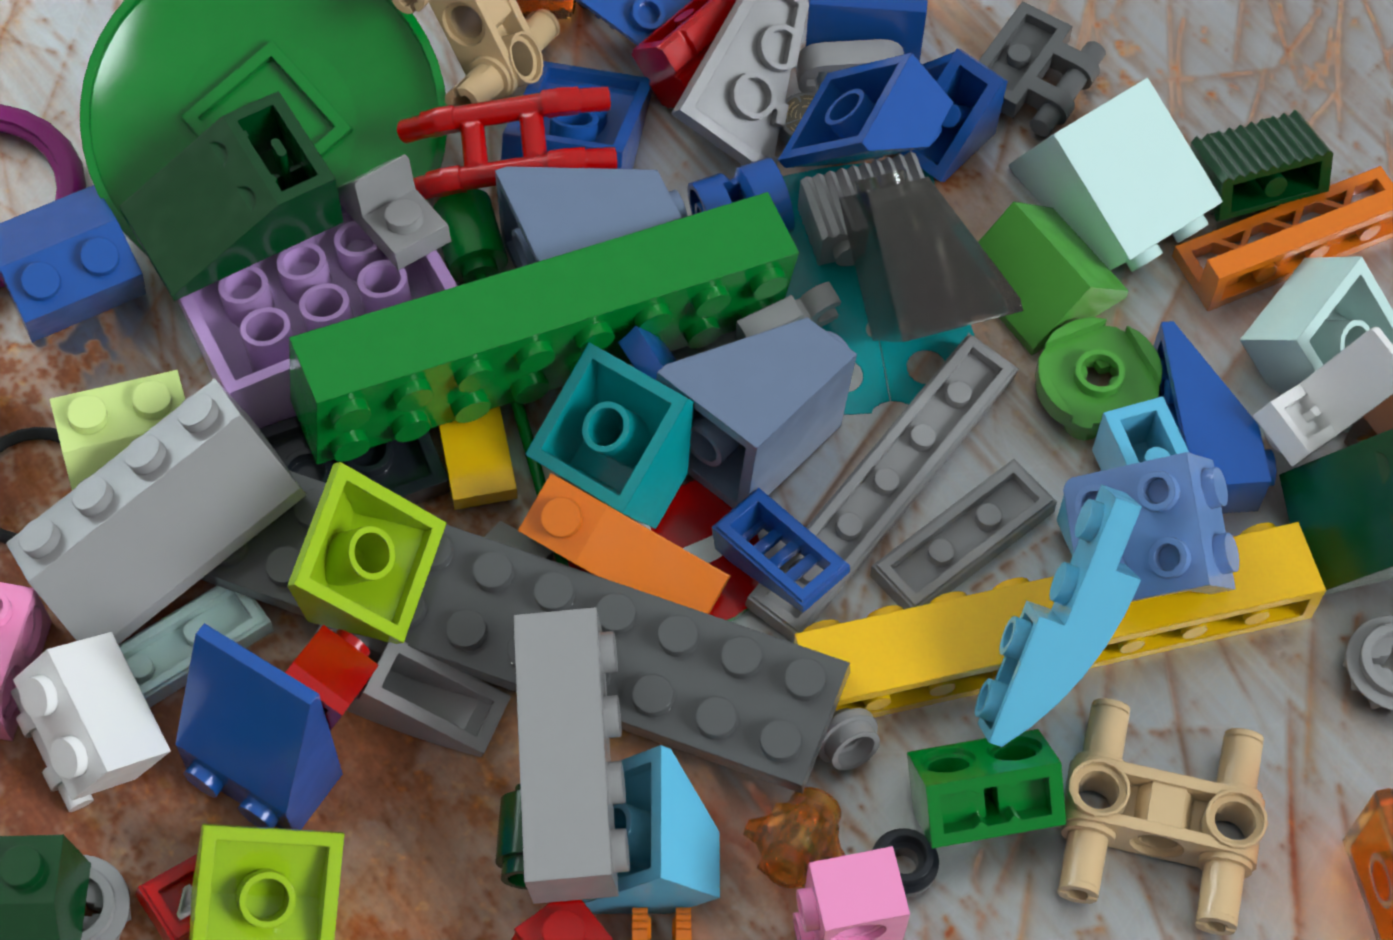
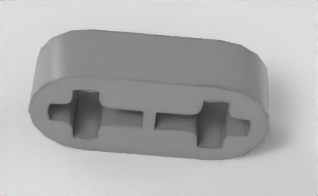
M886 39L811 44L799 52L797 67H795L798 88L801 92L816 93L827 73L904 55L903 47L897 42Z

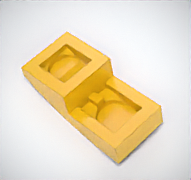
M500 406L490 409L483 417L472 422L459 423L455 420L439 426L454 510L518 499Z

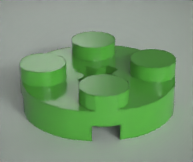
M1088 317L1064 324L1055 330L1045 343L1035 372L1036 392L1045 410L1057 422L1064 425L1066 432L1070 436L1078 440H1091L1097 435L1104 412L1158 398L1159 386L1162 380V364L1154 346L1139 331L1126 326L1124 332L1117 327L1105 326L1107 319ZM1094 367L1099 374L1109 372L1113 377L1109 380L1107 386L1093 385L1086 380L1088 375L1087 368Z

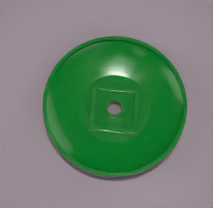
M124 0L107 22L95 44L83 79L80 99L82 148L90 177L100 199L104 198L127 238L146 255L121 213L119 206L223 115L277 91L280 92L334 175L337 188L371 169L404 154L409 158L413 178L425 175L428 171L441 168L445 156L447 135L437 138L429 137L406 144L400 140L397 134V124L400 120L417 116L420 112L447 106L445 103L444 80L437 57L427 35L415 16L402 13L395 7L392 0Z

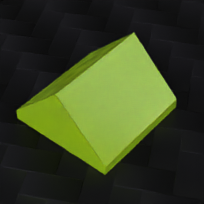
M341 462L335 463L332 466L287 587L308 622L342 629L350 633L394 644L404 643L447 522Z

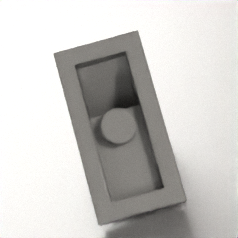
M405 154L389 160L337 188L342 207L398 270L451 242L448 224L415 189L410 161Z

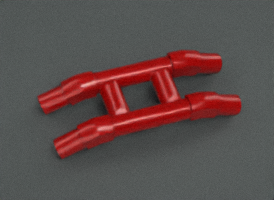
M560 87L541 90L540 93L461 106H442L420 112L419 115L400 120L397 124V134L400 140L406 144L429 137L437 138L461 132L464 166L443 167L413 178L415 189L425 200L465 193L467 190L496 186L495 170L506 166L617 169L615 147L585 149V147H575L547 152L544 117L553 118L578 115L579 113L610 111L611 98L608 87ZM519 121L523 157L488 162L485 126Z

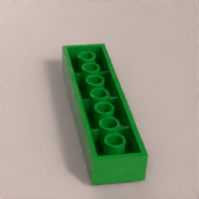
M769 193L759 194L289 337L290 401L316 464L318 465L333 459L339 462L350 461L365 454L369 448L393 440L398 442L413 441L425 435L430 428L455 420L459 423L472 422L483 417L490 409L514 401L518 404L534 402L546 395L549 390L565 385L589 342L630 365L632 363L618 342L635 326L656 335L666 344L670 351L687 346L692 349L708 346L721 335L736 331L738 320L785 298L799 251Z

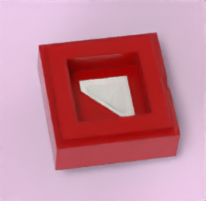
M197 854L137 887L135 896L163 940H189L191 893Z

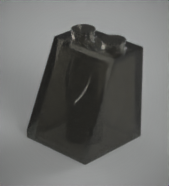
M906 169L854 181L857 193L839 198L873 341L906 342L1023 311L1020 297L929 177L909 181Z

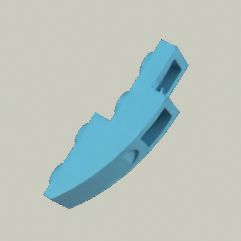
M1101 484L1096 499H1088L1077 518L1075 537L1079 538L1070 564L1063 562L1054 575L1049 595L1050 600L1054 602L1052 609L1026 600L1020 618L1012 616L1008 621L1002 634L999 652L1001 655H1004L995 680L988 678L982 685L975 705V716L979 718L978 725L989 743L1000 747L1004 746L1031 728L1059 704L1084 677L1105 649L1124 618L1141 582V579L1126 564L1120 563L1142 508L1127 493Z

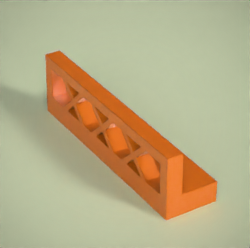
M1378 166L1330 185L1328 192L1281 204L1176 245L1172 257L1206 310L1211 311L1286 281L1304 258L1346 257L1392 239L1393 182L1383 168ZM1370 189H1373L1376 193L1351 203L1352 197ZM1312 212L1321 214L1320 216L1299 223L1301 217L1304 215H1307ZM1261 232L1270 234L1247 244L1249 237ZM1207 253L1217 254L1218 256L1206 261L1204 270L1196 259Z

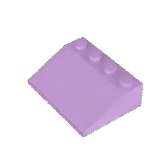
M341 205L343 223L180 298L178 302L213 379L215 378L255 422L258 428H262L296 416L290 401L289 337L458 286L437 250L398 270Z

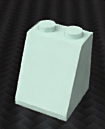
M1148 77L1054 133L1009 164L1013 174L1043 206L1054 208L1109 270L1124 263L1127 264L1131 272L1142 267L1163 253L1157 244L1158 242L1172 234L1177 243L1203 229L1209 224L1203 214L1223 202Z

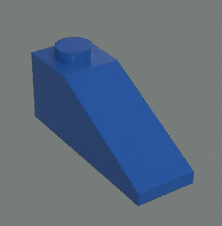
M1161 322L1153 345L1162 364L1159 397H1164L1189 453L1212 459L1214 467H1218L1222 471L1228 490V502L1226 506L1221 507L1222 513L1258 511L1268 488L1273 487L1276 482L1277 469L1273 451L1271 449H1264L1258 423L1175 322Z

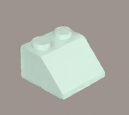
M1362 256L1304 258L1241 337L1240 341L1267 385L1277 392L1284 394L1304 381L1373 327H1379L1393 344V309ZM1351 426L1344 430L1343 433H1348Z

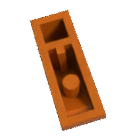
M550 473L518 529L519 532L596 576L707 614L711 612L731 577Z

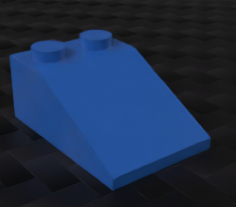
M543 61V72L539 81L528 85L523 95L540 93L541 90L560 87H608L611 98L610 111L579 113L578 115L553 118L544 117L547 152L575 147H585V149L615 147L617 169H633L653 91L649 85L650 79ZM519 121L508 123L503 131L501 160L523 157Z
M204 623L195 634L175 743L186 767L183 775L192 785L210 797L216 798L220 792H223L240 803L238 807L239 812L257 827L274 828L276 826L282 829L301 830L343 775L320 695Z

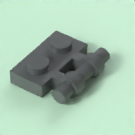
M1022 1L979 59V62L1008 81L1001 112L1014 119L1024 103L1036 108L1037 113L1030 121V127L1037 135L1047 137L1056 125H1062L1067 121L1075 109L1074 99L1081 90L1090 88L1100 73L1099 64L1105 57L1106 51L1101 44L1095 41H1088L1081 51L1068 45L1073 28L1072 25ZM1050 68L1062 74V78L1056 86L1042 80Z

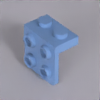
M1184 452L1072 477L1065 483L1063 492L1073 553L1079 541V538L1075 537V526L1079 513L1088 499H1096L1101 484L1127 493L1142 506L1120 560V563L1126 564L1141 579L1131 602L1185 591L1215 594L1236 590L1233 573L1239 570V553L1232 534L1226 533L1221 508L1227 505L1228 490L1222 471L1218 467H1214L1212 459Z

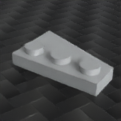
M736 0L671 114L742 165L767 157L772 158L777 165L779 157L774 155L779 130L786 123L789 107L785 103L791 69L797 67L809 0Z

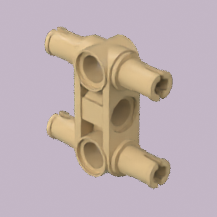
M392 0L395 7L406 14H413L416 10L419 12L429 3L466 75L445 95L447 106H461L509 97L518 87L539 81L543 72L541 51L560 34L559 21L553 13L546 9H538L536 12H530L524 18L516 0Z
M1095 699L1090 708L1083 750L1076 754L1069 764L1064 792L1066 825L1059 826L1061 835L1066 839L1058 895L1076 903H1095L1099 898L1107 848L1110 847L1198 867L1203 873L1195 926L1211 934H1234L1237 930L1244 878H1248L1256 870L1260 841L1268 826L1265 800L1263 799V794L1257 789L1264 742L1263 735L1244 728H1230L1226 730L1225 735H1223L1216 782L1125 762L1123 760L1130 707L1115 699ZM1083 791L1100 793L1107 799L1110 807L1105 809L1090 807L1081 799L1079 793ZM1228 821L1235 824L1241 829L1244 839L1232 840L1225 837L1218 830L1215 822Z

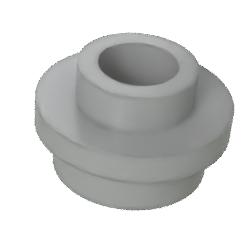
M843 708L835 711L818 753L821 760L832 763L838 770H851L867 762L876 753L880 745V738L877 735L878 723L871 712L863 708Z

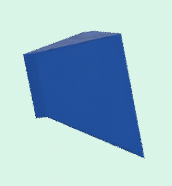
M958 48L955 52L922 64L954 102L941 125L942 131L936 141L930 147L923 150H911V152L916 154L921 169L940 182H945L996 134L1008 82ZM910 151L902 152L900 154L904 156Z

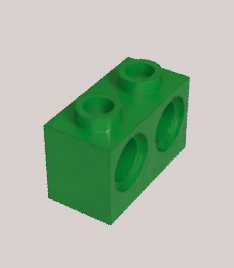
M1039 729L1025 731L1002 747L991 744L986 738L907 752L913 814L932 849L1066 825L1061 761Z

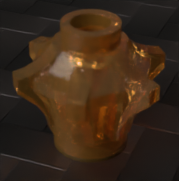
M805 787L803 794L794 791L789 801L786 803H776L772 813L763 817L749 819L743 833L744 836L757 845L761 855L757 868L764 875H767L773 883L784 888H796L798 886L805 888L809 862L845 856L838 837L840 827L838 824L842 816L841 808L830 794L814 787Z

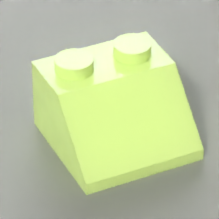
M178 369L50 399L72 490L186 400Z

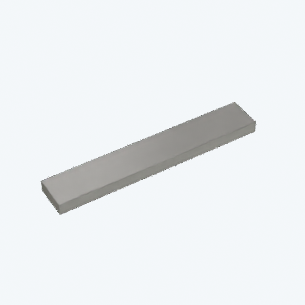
M968 333L806 527L850 565V573L804 613L760 583L748 596L745 606L794 643L795 633L803 632L806 627L815 623L1015 378L1019 368ZM797 553L780 569L784 573L788 572L804 556ZM815 565L796 583L803 589L823 569Z

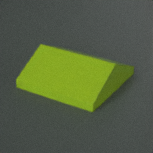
M202 824L191 893L189 940H335L345 834L333 831Z

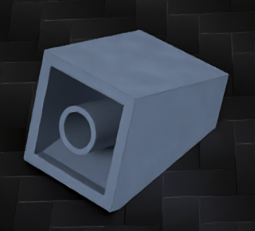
M509 166L495 170L501 236L515 269L688 216L679 192L677 190L668 191L658 170Z
M807 317L666 364L657 372L656 380L694 401L688 474L731 508H735L758 487L767 495L771 494L841 426L857 353L852 351L839 335L831 331H825Z

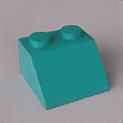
M589 342L525 455L622 514L656 529L688 474L694 401Z

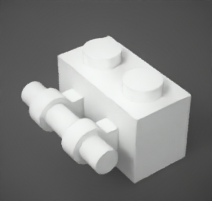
M112 632L46 649L13 679L16 688L11 691V694L21 713L16 717V721L25 738L33 737L47 766L42 771V774L50 790L59 791L69 812L79 810L93 802L94 799L91 795L93 793L137 779L171 752Z

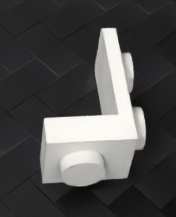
M1373 327L1300 384L1272 400L1253 416L1263 428L1264 435L1272 448L1283 454L1293 467L1393 394V344L1379 327Z

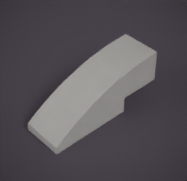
M319 625V627H318L317 631L315 632V634L318 632V630H319L323 625ZM328 627L334 633L338 630L335 628ZM351 633L370 650L368 657L379 666L350 704L347 711L401 733L478 757L483 756L511 698L510 695L408 646V643L405 641L401 644L385 643L378 639Z

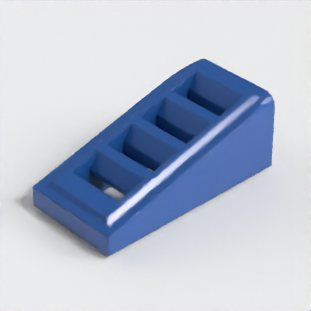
M759 487L711 527L715 549L721 555L802 613L850 573V565ZM764 529L768 532L754 546L748 542L761 530ZM782 541L786 544L770 559L764 556L778 542ZM797 553L804 556L788 572L784 573L780 569ZM815 565L822 568L823 571L803 589L796 583Z

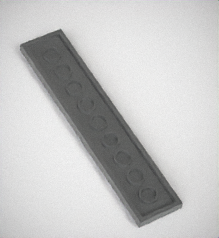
M290 471L307 495L200 580L304 616L287 585L326 483ZM446 524L405 638L408 646L475 678L517 692L514 615L596 607L602 631H614L618 672L606 673L607 696L618 695L622 730L803 794L850 674V662Z

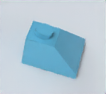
M660 745L620 760L624 770L626 802L623 804H613L615 829L626 828L630 871L617 872L619 896L583 899L582 901L593 914H632V908L648 907V914H672L676 912V907H693L720 898V832L671 748Z

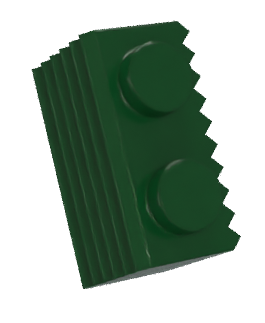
M1296 110L1290 115L1283 113L1279 118L1275 116L1266 119L1262 118L1257 124L1251 121L1246 127L1240 124L1235 130L1229 127L1224 133L1219 130L1214 133H1207L1202 139L1196 136L1191 141V150L1223 201L1210 210L1211 215H1215L1216 222L1329 191L1333 152Z

